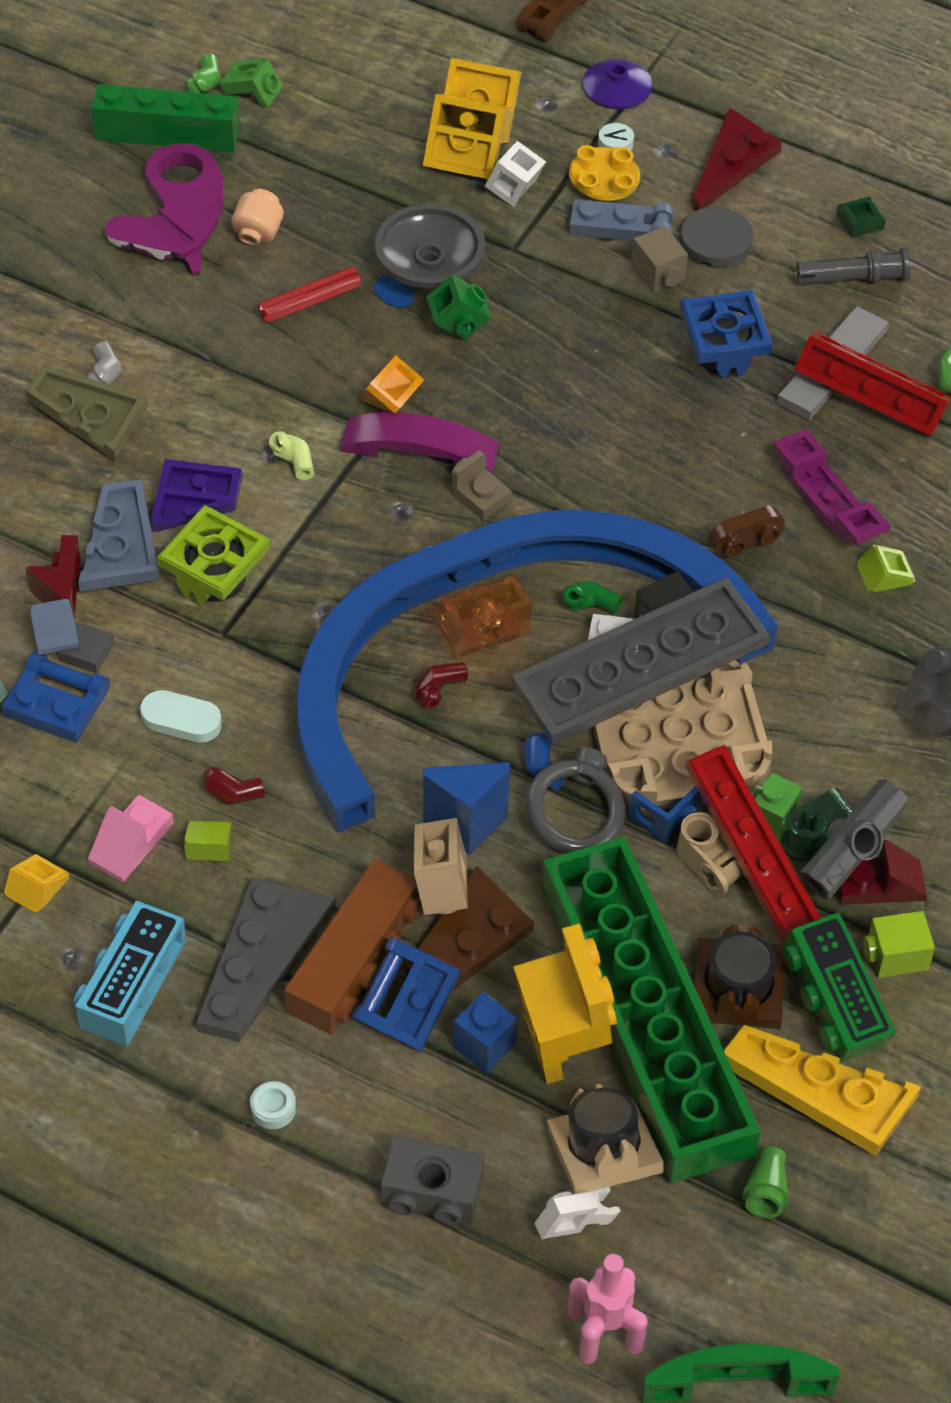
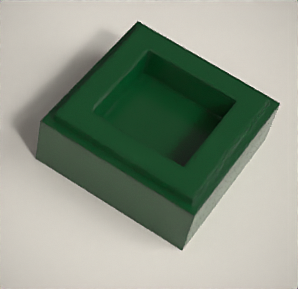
M870 196L839 204L836 214L851 238L884 230L886 219Z

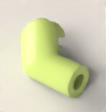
M277 431L271 435L269 439L270 448L279 458L293 463L296 478L299 480L312 478L314 476V467L307 443L283 431Z

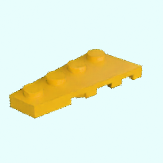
M747 1025L741 1028L724 1050L735 1074L874 1156H877L918 1098L922 1087L907 1081L905 1086L884 1080V1073L867 1067L864 1073L839 1064L841 1058L824 1052L822 1055H813L801 1051L800 1044Z

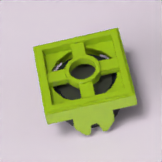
M204 505L157 556V562L159 567L176 575L177 585L185 597L188 598L193 593L197 603L200 605L205 601H224L233 598L241 592L246 583V575L271 548L270 539ZM209 532H218V534H209V535L201 536V535L206 534V533H209ZM189 544V547H188V549H187L186 552H185V559H184V550H185L186 546Z

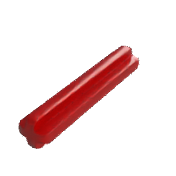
M355 267L346 268L261 301L258 304L259 314L265 323H270L359 288L361 286V276Z

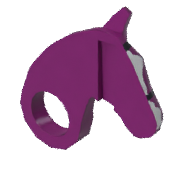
M175 143L158 149L147 159L146 186L163 208L158 209L157 215L149 218L143 216H115L105 226V234L108 241L119 249L141 253L159 261L182 259L189 265L194 275H200L201 248L215 231L222 215L225 194L224 181L215 159L209 151L194 144ZM182 165L194 167L201 172L194 180L184 183L169 182L161 176L167 169Z

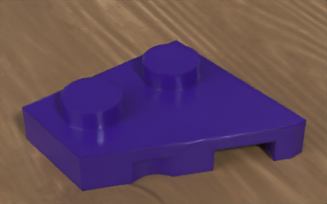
M165 459L150 521L151 531L160 532L188 524L204 505L221 514L236 510L243 479L242 468Z

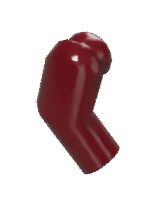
M464 662L430 667L415 686L414 694L416 700L426 709L437 707L442 699L439 691L444 685L467 681V665Z
M220 767L208 768L203 775L205 790L223 804L234 805L265 797L260 777L239 782Z

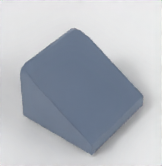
M69 599L30 606L31 621L39 655L79 647Z

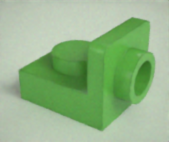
M268 58L234 62L220 82V86L226 95L239 93L246 95L254 92L261 107H269L281 90L282 83Z

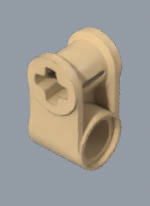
M702 812L686 816L680 828L676 848L677 855L701 879L705 887L712 894L721 897L728 892L729 885L740 877L746 876L714 818ZM691 838H700L704 842L694 841Z

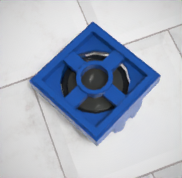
M754 290L680 300V312L697 363L708 371L720 374L723 378H727L729 373L734 372L741 376L750 367L751 356L772 353L773 344Z

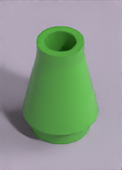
M767 1146L760 1149L758 1160L743 1190L742 1195L746 1202L747 1210L757 1217H777L782 1213L783 1208L788 1205L789 1198L785 1168L786 1154L780 1148Z

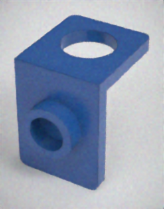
M694 786L667 813L639 792L634 791L630 795L628 816L635 823L667 844L680 830L682 821L686 816L699 812L702 807L703 798L696 786ZM640 807L646 809L654 817L656 823L649 821L642 814Z

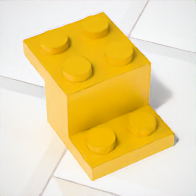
M451 58L445 92L443 94H435L423 166L489 179L498 161L500 145L509 142L522 71Z
M580 924L562 928L565 951L513 966L521 1009L546 1084L564 1080L561 1063L568 1061L569 1056L612 1044L610 1026L617 1024L612 1005L614 1003L613 993L607 976L602 977L598 966L601 962L593 938L585 940Z

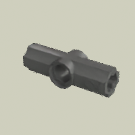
M879 779L847 818H838L831 823L827 830V841L800 872L802 875L800 879L808 889L817 893L821 898L830 899L862 860H871L879 854L883 845V835L908 807L907 801L909 799L901 789L894 786L888 780Z

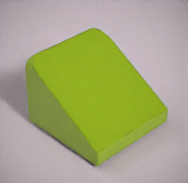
M872 545L857 561V567L869 592L909 586L915 582L903 551Z
M189 821L184 842L186 860L229 861L232 823Z

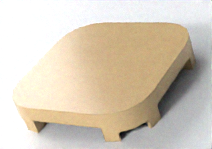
M736 660L592 727L598 751L607 757L605 771L622 791L626 806H629L630 795L637 791L661 809L673 808L695 786L685 768L687 760L724 744L751 793L758 784L762 786L770 771L772 741H767L751 685L753 673L747 662L741 665Z

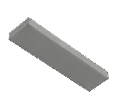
M857 306L830 338L867 355L887 332L889 322ZM798 372L778 395L777 404L810 421L836 390Z

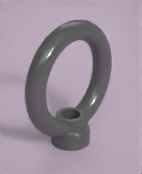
M587 747L577 748L573 759L558 761L545 767L535 776L529 786L526 796V811L529 822L538 837L557 851L569 853L616 839L622 830L626 813L624 797L617 783L605 771L607 757L602 752ZM572 776L579 783L586 785L595 784L600 788L607 799L609 815L605 826L597 834L587 838H572L563 835L552 827L544 814L543 798L546 790L554 781Z

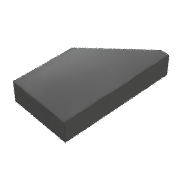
M75 622L79 647L57 651L58 658L62 662L97 673L114 644V636L111 633Z

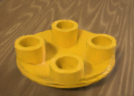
M584 145L577 150V155L570 164L569 175L573 185L582 194L596 200L616 201L628 197L637 189L640 182V170L633 160V152L626 147L613 149L608 147L594 148Z

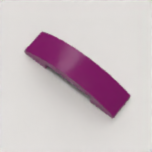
M380 412L348 418L340 444V451L378 458L380 448L450 459L453 460L454 468L461 459L469 458L480 450L486 455V470L492 474L499 443L476 430L448 420L412 413L397 412L395 414L392 412Z
M807 429L773 442V449L794 488L817 518L834 534L851 544L858 545L890 531L891 525L871 502L868 501L861 504L826 464L827 452Z

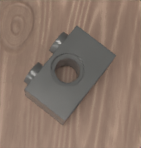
M394 1136L381 1183V1206L389 1207L390 1210L401 1215L418 1213L432 1216L439 1222L448 1225H457L459 1223L472 1225L484 1177L485 1154ZM428 1180H436L442 1185L438 1188L430 1189L424 1187L422 1183Z

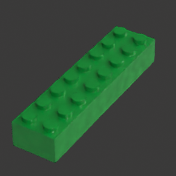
M625 836L543 860L542 890L562 936V928L580 924L585 940L593 938L601 962L598 965L602 977L607 976L614 997L612 1005L617 1024L610 1026L612 1044L610 1046L631 1095L663 1160V1168L670 1184L756 1157L761 1130Z

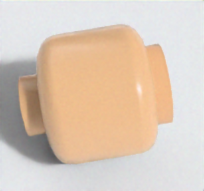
M254 189L251 192L244 193L239 198L231 219V226L238 234V238L247 245L257 246L259 243H269L276 237L283 219L284 210L279 203L278 197L264 189Z

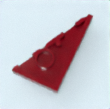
M730 108L727 111L692 199L693 210L698 211L706 208L780 153L782 141Z

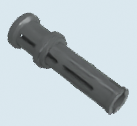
M907 247L900 248L899 252L877 253L876 250H870L864 257L797 261L796 264L797 269H799L796 270L798 285L867 279L872 284L878 283L879 279L901 278L902 281H908L911 273L910 255Z

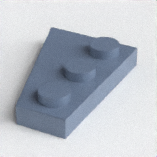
M142 479L102 485L93 521L94 529L91 541L87 545L84 569L81 571L78 581L80 592L160 580Z

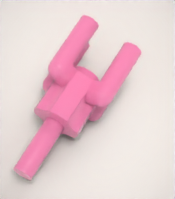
M610 1254L604 1259L603 1267L596 1269L595 1276L590 1282L578 1277L573 1279L569 1286L568 1316L574 1320H580L585 1315L587 1317L581 1329L579 1358L586 1364L596 1361L599 1341L604 1331L623 1327L627 1330L625 1339L626 1350L629 1353L638 1354L644 1348L648 1320L645 1314L633 1308L635 1274L631 1269L623 1268V1259L617 1254Z

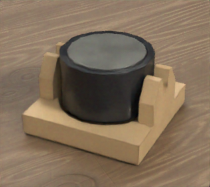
M601 1084L595 1085V1089L584 1092L583 1088L578 1089L570 1101L568 1115L547 1120L548 1133L574 1194L591 1192L663 1173V1160L634 1098L620 1090L604 1088ZM584 1162L595 1164V1167L586 1165Z

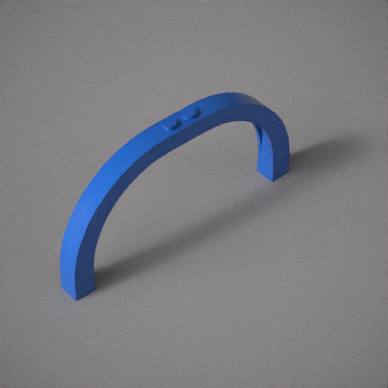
M556 510L507 518L470 532L460 533L455 538L435 546H427L417 553L388 565L349 592L331 611L318 629L308 648L301 668L297 690L298 738L305 772L318 802L337 833L375 818V793L343 739L336 712L339 693L353 660L364 645L379 630L406 611L515 567L549 561L597 562L642 574L670 588L681 597L727 577L770 635L769 645L737 659L738 663L773 650L778 624L746 582L724 561L696 542L660 525L634 517L586 510Z

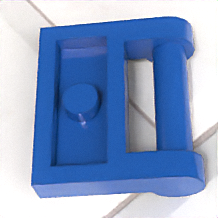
M34 651L27 659L25 670L2 704V713L5 717L77 743L105 698L109 689L110 679L100 674L90 676L48 660L47 655H39L38 652ZM42 676L87 691V693L82 698L38 681Z
M390 937L384 948L388 952L361 1006L356 1005L350 1017L422 1052L462 972L427 953ZM403 959L413 963V966L387 1018H384L376 1013Z

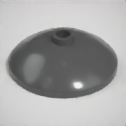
M419 204L393 213L380 225L375 236V255L381 268L395 280L417 288L436 289L452 274L465 280L479 268L485 255V237L478 223L466 213L446 205Z

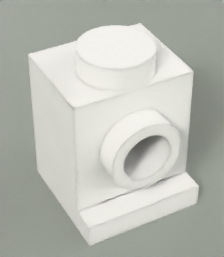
M517 141L497 162L485 187L514 207L522 195L536 181L546 161Z

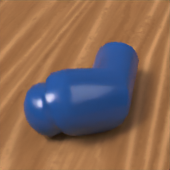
M533 733L524 743L525 769L534 777L545 767L552 764L549 762L550 747L553 745L544 733ZM566 777L554 781L549 788L553 791L558 790Z

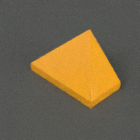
M395 355L368 385L358 400L396 414L425 379Z

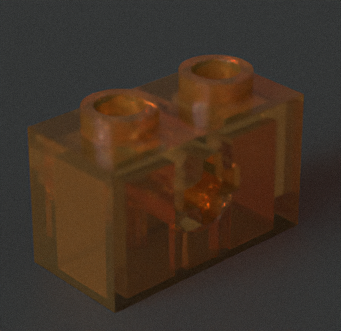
M516 574L441 599L440 629L456 659L531 634L532 602Z

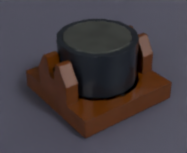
M733 924L723 931V936L719 939L702 937L697 939L694 987L711 1023L747 1025L769 1029L781 1028L785 963L782 948L784 946L769 944L763 939V934L755 926H751L748 932H740L738 925ZM708 990H711L713 995L719 999V1002L713 999ZM766 996H769L763 1004L759 1005V1002H762Z

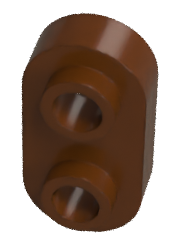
M764 506L719 523L710 532L708 543L717 556L735 557L743 551L759 545L774 543L781 536L785 521L774 506Z

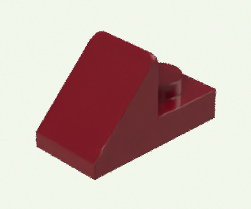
M61 535L60 550L53 551L52 566L26 567L30 592L42 603L69 599L74 620L81 567L77 535Z
M883 840L879 857L867 861L862 860L838 888L840 905L926 901L927 898L920 860L887 840Z

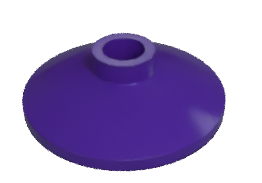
M610 59L591 66L584 74L582 85L585 95L595 104L608 109L622 110L633 108L643 103L651 93L652 80L648 72L640 65L627 60Z

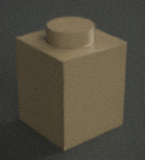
M666 226L634 238L631 265L653 292L685 281L688 254Z

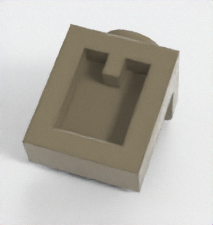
M480 450L469 458L461 459L453 468L452 495L482 521L512 501V490L486 470V455Z

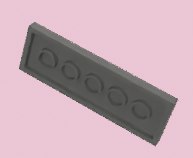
M726 577L513 674L512 686L550 743L554 745L769 645L770 635Z

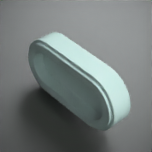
M160 690L148 694L141 703L140 709L143 724L154 732L196 743H204L216 738L222 728L220 710L216 705L208 701Z

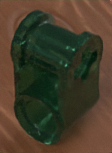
M838 788L828 790L818 798L790 812L787 819L788 831L785 832L781 842L785 854L790 859L800 862L811 860L827 841V830L831 823L838 818H847L855 807Z

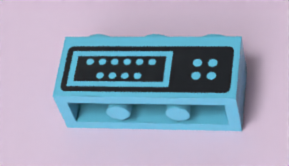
M137 900L128 915L123 914L119 918L111 945L108 950L104 948L100 951L95 961L92 978L88 985L82 984L74 998L73 1007L76 1009L80 1029L128 1047L186 943L184 918Z

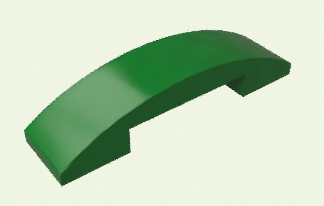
M732 1344L710 1347L672 1359L644 1377L642 1403L691 1402L694 1383L784 1379L786 1397L834 1395L840 1377L839 1367L812 1354L775 1345Z

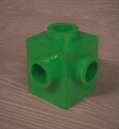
M453 274L426 297L434 323L448 334L453 333L464 340L468 339L491 319L486 303L488 298L483 289L476 284L471 285Z

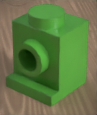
M772 773L762 786L758 784L754 788L752 794L780 843L797 817L803 787Z

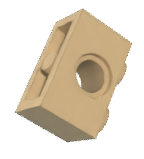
M457 818L415 825L414 875L424 915L436 913L450 914L457 910L468 908L467 858Z

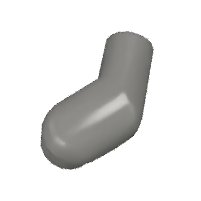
M105 341L98 343L93 349L98 362L93 366L94 370L87 374V378L111 385L120 376L122 367L111 345Z

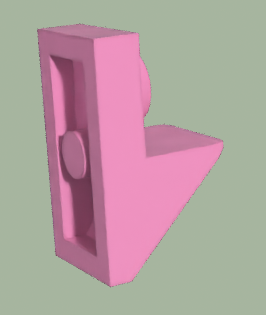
M139 794L124 812L111 806L106 812L88 857V863L123 883L174 824L173 813Z

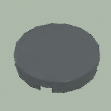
M720 207L704 208L690 214L684 221L681 245L688 256L702 264V261L711 263V267L734 266L745 260L749 255V250L752 248L754 231L750 222L738 212Z

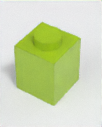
M924 911L872 918L869 934L863 938L865 958L867 962L874 963L878 978L929 971L935 946Z

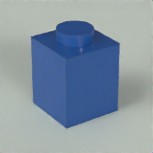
M483 992L454 1021L453 1048L488 1074L516 1045L518 1018Z

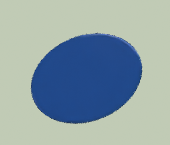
M390 276L381 277L374 284L378 297L389 305L407 307L414 301V293L410 286Z

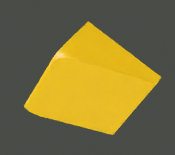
M35 854L10 868L4 894L27 909L38 913L68 880L69 873Z

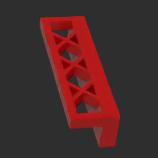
M817 331L809 336L794 368L795 371L929 436L933 435L945 409L951 401L950 395Z

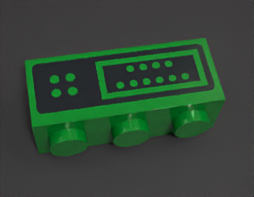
M838 912L792 929L783 942V958L788 969L791 972H796L801 982L803 1002L810 1012L814 1011L821 1025L819 1033L826 1050L830 1053L833 1052L836 1057L841 1058L839 1062L841 1063L885 1046L894 1036L896 1030L840 913Z

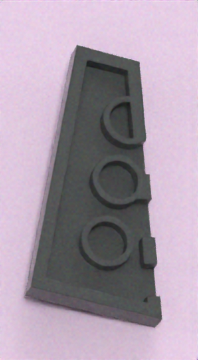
M252 877L196 1022L197 1031L240 1042L270 1000V994L278 982L284 980L293 968L292 963L302 948H307L312 941L319 924L324 917L328 918L336 907L335 897Z

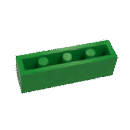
M97 84L91 106L95 140L155 146H169L175 143L194 144L205 150L235 153L240 131L238 96Z

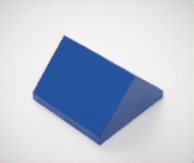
M509 762L423 768V822L428 823L457 818L465 853L470 855L508 818Z

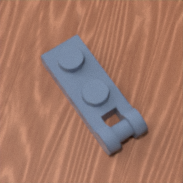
M574 199L569 235L633 241L638 236L664 226L672 234L670 223L673 221L674 208L664 202L657 203L651 207Z

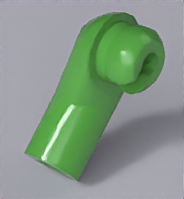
M205 54L201 57V69L195 71L193 76L186 80L189 92H208L220 84L221 76L217 57L214 54Z
M949 347L937 364L939 389L946 394H951V347Z

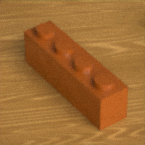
M376 859L372 861L285 988L286 1013L330 1035L334 1033L340 1022L347 1023L357 1005L356 998L363 988L367 990L370 988L379 970L378 965L388 952L384 948L389 938L393 937L400 940V932L406 923L412 924L422 909L414 877Z

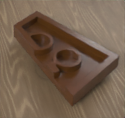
M478 866L467 879L468 908L460 909L450 914H442L418 948V950L462 972L454 989L532 933L534 928V922ZM408 962L405 966L406 976H408L413 966L411 962Z

